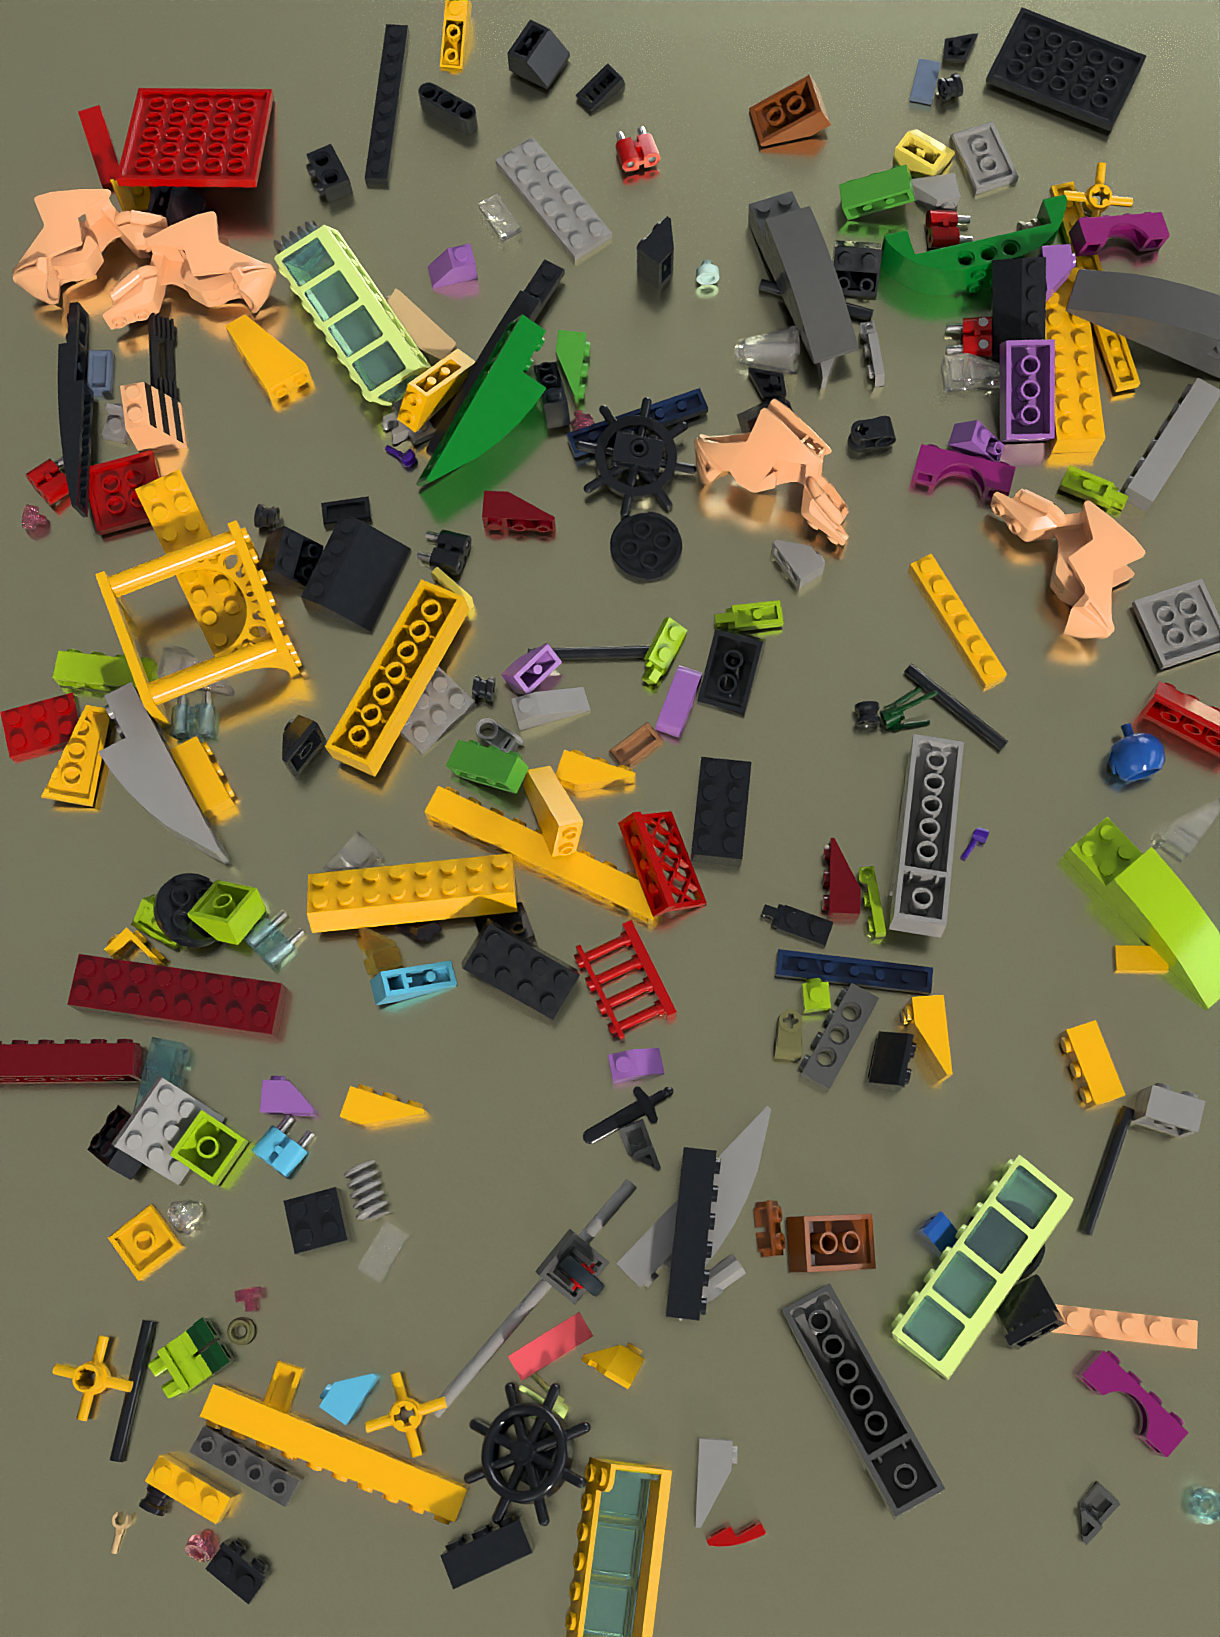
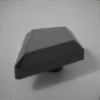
M978 33L946 38L944 41L943 61L965 63L977 40Z
M748 368V373L763 400L771 399L778 395L786 397L783 373Z
M436 920L394 924L396 930L416 940H431L432 934L442 931L441 926Z

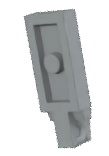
M875 321L860 323V338L866 341V344H864L865 358H870L871 364L867 365L869 379H874L875 387L884 386L885 373Z

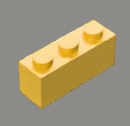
M195 736L170 750L198 805L208 820L235 806L232 800L235 794L229 783H223L221 776L224 773L218 762L212 763L209 756L213 753L206 741L202 743Z
M1096 1020L1066 1029L1061 1033V1047L1065 1053L1069 1054L1072 1062L1070 1063L1071 1072L1075 1078H1078L1082 1087L1079 1089L1081 1098L1084 1103H1088L1089 1108L1126 1095Z
M168 1453L159 1455L145 1479V1482L214 1524L224 1520L237 1497L235 1493Z

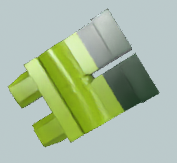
M200 1318L193 1326L157 1351L158 1355L148 1364L155 1377H158L167 1370L171 1374L172 1379L161 1386L167 1398H173L181 1393H189L235 1362L223 1342L217 1341L220 1337L208 1318Z

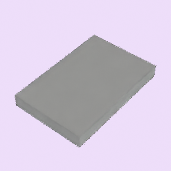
M993 121L950 135L949 140L975 195L1018 182V173Z

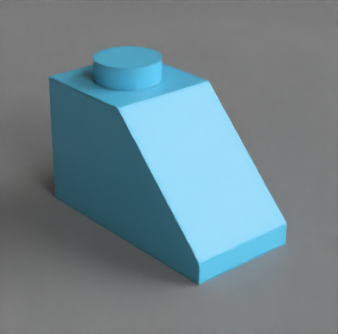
M372 1373L334 1382L333 1385L328 1384L319 1397L323 1400L319 1407L343 1424L349 1425L377 1383L380 1375Z

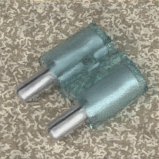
M204 691L202 693V703L195 704V707H190L189 704H186V694L177 698V705L172 707L170 736L175 739H191V736H197L199 739L213 737L215 706L211 704V693Z
M282 909L270 920L265 917L243 938L249 947L272 970L296 949L293 944L305 934L301 928H298L286 938L276 926L287 917V913Z

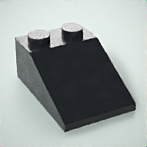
M720 627L715 629L697 701L745 714L761 663L766 639Z

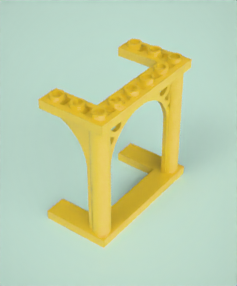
M237 520L227 523L229 531L117 574L108 576L105 571L95 574L143 706L162 730L172 726L163 704L164 702L227 677L260 668H280L286 670L292 679L301 676L298 667L302 666L300 658L288 634L283 635L281 628L285 625L280 613L275 614L272 606L276 605L271 591L266 592L264 585L268 583L262 569L258 571L257 563L260 561L258 552L249 537L246 527L240 528ZM230 555H237L236 565L231 569L224 568L226 558ZM219 556L217 564L210 562V560H217L216 557ZM242 568L241 572L244 577L239 578L237 577V572ZM190 570H212L233 580L241 589L247 607L245 625L235 643L220 655L149 682L127 622L132 621L123 595ZM249 592H253V596L248 597L247 594ZM255 612H260L258 613V615L263 620H255L253 618V614ZM254 626H261L266 629L267 633L264 637L257 638L250 634V629ZM249 640L253 645L250 646L248 643L247 646L243 647V642Z

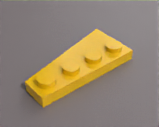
M91 705L85 706L41 798L93 807L102 757L98 752L105 747L110 716L105 708Z

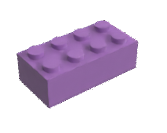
M1055 339L1009 340L1001 343L1000 441H1048L1054 439Z

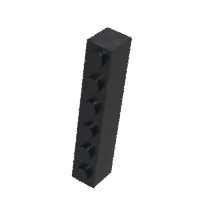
M683 1148L665 1317L699 1321L700 1315L706 1314L707 1298H702L703 1286L708 1287L710 1270L705 1269L706 1258H711L713 1242L708 1241L709 1230H714L715 1213H710L711 1202H717L718 1186L713 1185L714 1174H720L721 1158L716 1157V1150Z

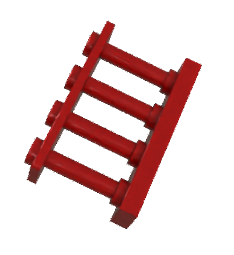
M632 920L622 924L623 932L620 933L619 937L585 953L581 945L575 946L577 954L573 955L579 969L585 968L588 977L584 978L590 992L596 991L599 1000L596 1001L598 1009L602 1015L607 1014L611 1022L607 1024V1027L613 1039L618 1037L620 1043L625 1041L622 1031L658 1014L660 1016L665 1015L667 1020L677 1015V1011ZM624 945L626 947L631 946L634 955L631 956L632 959L595 976L589 963L590 961ZM635 968L637 970L642 968L645 978L642 979L643 982L606 999L600 986L601 984ZM646 991L648 993L653 991L657 999L654 1005L619 1022L617 1021L611 1009L612 1007Z

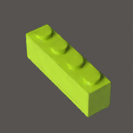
M76 649L58 650L52 678L61 687L112 692L130 682L136 687L125 655L117 654L113 657L96 651L86 654ZM140 657L148 681L152 682L159 679L161 669L157 663L151 658Z

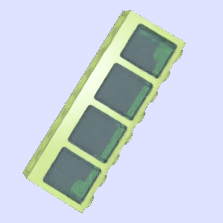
M323 225L274 257L279 266V272L289 280L291 290L303 301L301 303L302 306L311 313L314 318V324L324 332L326 342L336 350L338 360L350 371L349 376L361 387V394L366 400L379 403L382 406L392 407V403L404 398L408 383L431 368L338 230Z
M1018 1155L1015 1161L1009 1159L1002 1169L1003 1174L1000 1182L995 1180L987 1190L988 1199L984 1204L979 1202L971 1213V1216L974 1217L968 1226L965 1224L961 1226L955 1235L958 1241L953 1248L946 1247L939 1258L942 1263L938 1269L932 1268L923 1280L926 1283L921 1292L916 1290L907 1302L910 1306L905 1315L899 1313L891 1325L893 1327V1339L946 1380H949L1073 1202L1072 1197L1020 1155Z

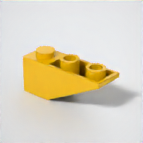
M445 0L440 67L463 68L471 20L472 3L470 0Z
M574 749L571 752L564 750L555 773L563 787L578 792L635 784L636 773L632 772L631 768L624 765L616 767L610 765L603 758L595 757V759L586 757L583 752Z
M359 1084L358 1088L350 1086L340 1117L344 1120L372 1127L427 1117L428 1112L422 1109L423 1104L408 1100L407 1104L397 1101L398 1096L383 1092V1095L380 1096L373 1093V1088Z

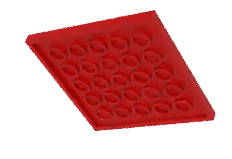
M138 88L116 177L118 186L257 187L274 97L272 89Z

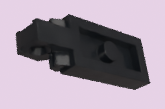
M765 904L761 912V917L771 920V926L777 928V931L824 948L834 923L779 904L777 908Z

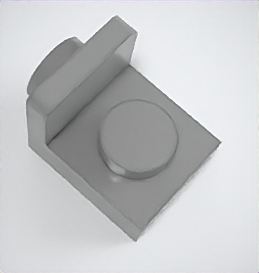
M106 403L105 409L108 416L101 435L103 439L126 444L129 434L125 428L123 405L120 403H115V405Z

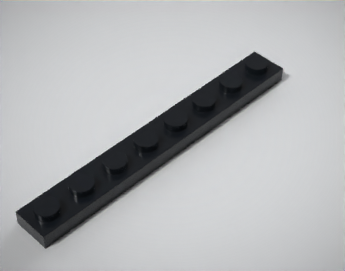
M386 24L365 171V182L369 184H389L409 36L408 25Z

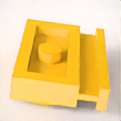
M110 180L122 211L136 210L147 212L151 197L149 186H118L117 180Z

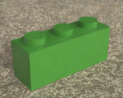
M907 164L895 166L879 173H871L869 176L851 179L846 183L839 184L842 209L847 220L915 201L912 177Z
M458 740L446 764V767L457 777L517 794L529 769L522 761L523 757L513 751L505 753L492 745H489L488 748L483 747L474 740H469V742Z

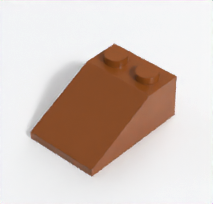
M810 74L749 108L761 146L809 137L831 125L820 89Z
M872 1214L787 1217L790 1272L876 1269Z

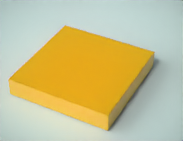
M154 1204L148 1205L108 1237L138 1281H141L184 1247Z

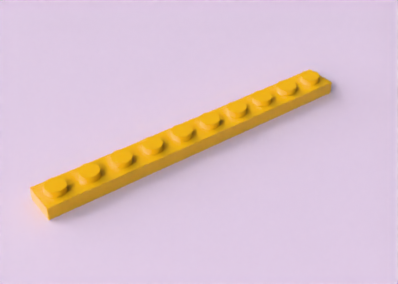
M1072 181L1053 185L1049 192L1051 197L1062 195L1064 190L1076 191V188ZM1067 200L1066 210L1060 226L1066 244H1071V251L1075 253L1069 231L1078 218L1085 217L1080 202ZM1098 254L1076 256L1075 267L1103 271ZM1093 323L1115 392L1138 388L1140 380L1126 338Z

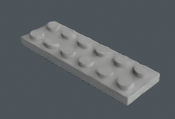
M533 136L496 159V166L574 261H577L612 238V232Z

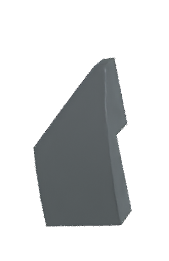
M643 1119L618 1128L628 1155L657 1170L661 1169Z
M1098 1481L1080 1501L1082 1537L1086 1545L1103 1528L1102 1524L1120 1506V1501Z

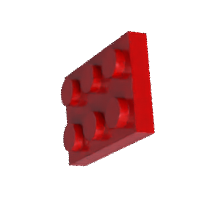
M74 693L64 694L0 712L9 757L15 760L66 746L80 718Z

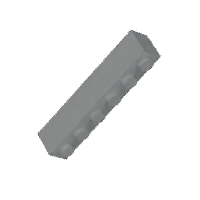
M1197 378L1193 386L1190 384L1186 386L1181 394L1184 400L1181 404L1176 402L1169 415L1173 416L1170 422L1167 420L1163 422L1157 432L1161 436L1158 440L1153 438L1146 449L1149 452L1147 458L1143 456L1140 458L1134 468L1138 472L1135 476L1129 475L1122 488L1126 489L1124 494L1129 496L1127 501L1145 512L1152 505L1220 398V389L1200 378Z

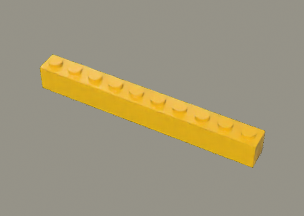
M438 786L424 811L427 819L500 854L512 853L513 860L653 926L657 916H652L638 875L628 871L626 874L618 871V867L608 861L601 863L594 859L595 856L585 850H581V852L576 851L567 856L559 855L552 857L540 829L533 831L526 827V823L517 818L510 820L504 817V813L496 808L491 807L489 810L482 807V803L472 797H468V799L459 796L460 793L451 787L446 786L444 789Z
M213 1384L199 1416L207 1419L206 1425L221 1430L222 1426L231 1429L230 1434L242 1440H246L247 1437L257 1440L255 1445L266 1450H271L272 1447L282 1451L281 1456L293 1461H296L297 1457L307 1461L306 1466L313 1470L321 1472L322 1468L332 1471L331 1476L337 1480L347 1482L349 1478L358 1482L357 1487L364 1491L372 1493L373 1489L382 1492V1498L390 1502L398 1503L399 1500L409 1503L408 1508L414 1512L423 1514L424 1510L435 1514L433 1519L449 1525L450 1521L456 1522L458 1520L470 1488L469 1486L290 1412L283 1413L282 1409L265 1404L261 1400L222 1384Z

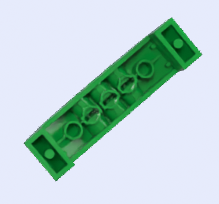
M1066 195L1042 200L1036 217L1039 219L1041 226L923 253H914L907 230L884 235L880 267L899 284L923 294L950 296L967 292L975 293L981 289L992 287V260L1038 257L1042 246L1053 245L1066 210Z

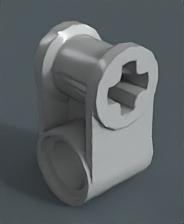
M481 719L476 725L477 739L480 744L487 748L489 745H492L502 750V752L508 753L509 751L514 752L519 745L522 746L524 740L519 735L506 729L493 719ZM485 728H491L494 731L491 736H483L481 734Z

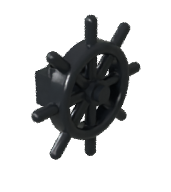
M649 397L643 398L640 415L626 416L616 420L608 406L601 405L599 412L609 426L601 434L598 443L593 444L584 441H577L575 443L577 450L595 454V464L599 474L598 477L584 486V492L591 493L605 484L611 491L623 497L620 515L623 518L630 515L633 499L646 498L654 494L664 509L670 510L673 504L663 488L672 478L674 471L694 474L697 471V467L694 464L677 461V449L673 439L686 431L688 424L681 422L667 430L658 421L649 418L652 403ZM637 428L636 432L625 429ZM646 430L653 433L654 435H646L645 437ZM616 436L614 448L608 447L607 445L610 440ZM664 448L666 451V459L662 458ZM605 456L612 457L610 465L613 467L610 469L607 467ZM660 468H665L661 476L656 479L654 475H658ZM626 469H629L626 484L621 483L615 478ZM638 471L642 474L648 485L635 487Z
M509 1382L505 1385L509 1408L502 1411L490 1426L477 1419H472L469 1423L470 1429L484 1436L481 1450L482 1466L467 1472L464 1475V1481L467 1484H471L486 1478L490 1487L501 1496L492 1515V1521L495 1524L501 1523L510 1503L515 1502L525 1505L534 1504L538 1522L541 1526L545 1527L550 1522L545 1500L553 1496L565 1481L578 1488L586 1486V1479L570 1470L574 1450L572 1439L588 1433L591 1425L585 1421L568 1428L563 1418L552 1410L561 1391V1386L558 1383H553L550 1386L543 1404L540 1405L536 1403H520L515 1385ZM537 1416L532 1429L527 1433L524 1418ZM513 1424L517 1440L505 1435L506 1431ZM500 1445L510 1450L509 1455L498 1459ZM514 1465L510 1478L506 1482L500 1471ZM520 1481L527 1484L530 1490L518 1491L517 1487Z

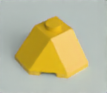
M628 1343L626 1347L621 1344L585 1354L581 1361L589 1366H593L606 1377L629 1389L645 1358L640 1356L642 1353L641 1349Z

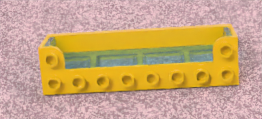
M589 1457V1464H587L584 1473L587 1483L585 1493L581 1498L582 1518L581 1523L577 1527L578 1548L573 1558L574 1579L569 1588L570 1610L565 1618L566 1637H652L672 1470L657 1466Z

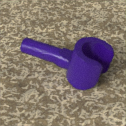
M389 445L385 447L386 451L400 458L406 467H410L418 461L415 457L416 454L411 449L402 453Z
M981 827L975 829L970 843L961 857L967 859L976 846L977 841L985 844L989 830Z

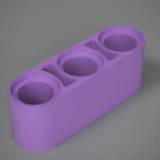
M682 665L678 666L655 730L677 738L680 737L703 676L702 672Z

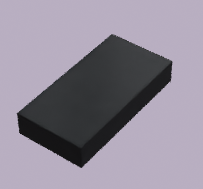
M369 496L321 503L323 525L325 528L335 527L341 513L365 523L372 522Z

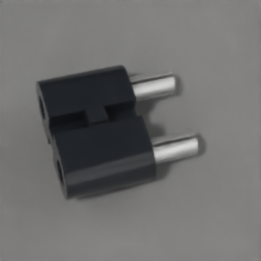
M444 529L440 533L427 531L425 538L436 541L438 545L433 548L431 554L418 552L417 560L429 562L430 568L435 569L438 567L442 571L458 575L465 563L464 556L467 557L472 542L471 536Z

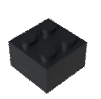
M333 1187L283 1201L294 1254L304 1255L352 1242L341 1189Z

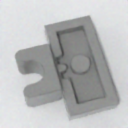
M403 399L392 403L394 412L385 415L382 419L384 430L393 429L392 444L407 440L408 436L414 445L433 437L436 431L429 420L415 433L397 420Z

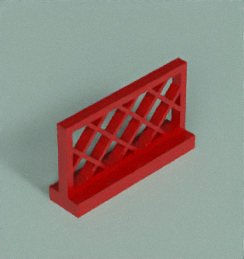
M641 811L633 812L618 822L653 917L661 916L665 912L700 907L707 904L672 811L641 814ZM662 819L666 820L669 828L668 831L659 825ZM646 824L652 828L650 833L647 830ZM656 832L665 838L664 843L655 838ZM670 842L676 846L677 854L668 848ZM654 846L661 851L659 857L656 854ZM665 855L674 861L672 867L664 861ZM679 865L684 868L686 877L677 871ZM663 870L669 873L668 880L666 879ZM674 878L683 884L681 890L672 884ZM688 889L694 893L696 900L686 895ZM672 893L678 897L677 903H675Z

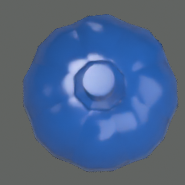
M1130 723L1122 725L1121 729L1124 738L1118 740L1110 749L1109 765L1113 774H1117L1119 779L1128 782L1150 776L1162 770L1165 763V751L1160 739L1150 733L1134 734Z

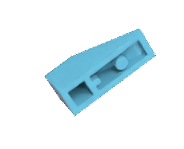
M451 960L382 971L370 980L376 1005L399 1002L457 985Z

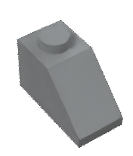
M955 173L912 179L916 203L928 210H957L961 196Z
M775 540L772 543L771 553L798 589L823 574L825 560L821 553L815 552L810 545Z

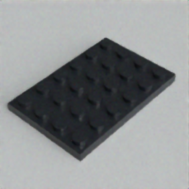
M1021 7L985 82L1100 128L1112 131L1147 56Z

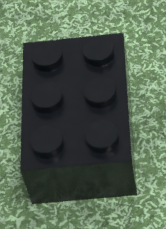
M515 1512L504 1516L501 1523L493 1528L487 1524L474 1530L471 1534L472 1537L467 1540L464 1539V1536L451 1540L445 1545L446 1549L440 1556L452 1588L455 1589L532 1554L536 1546L524 1515L516 1516Z

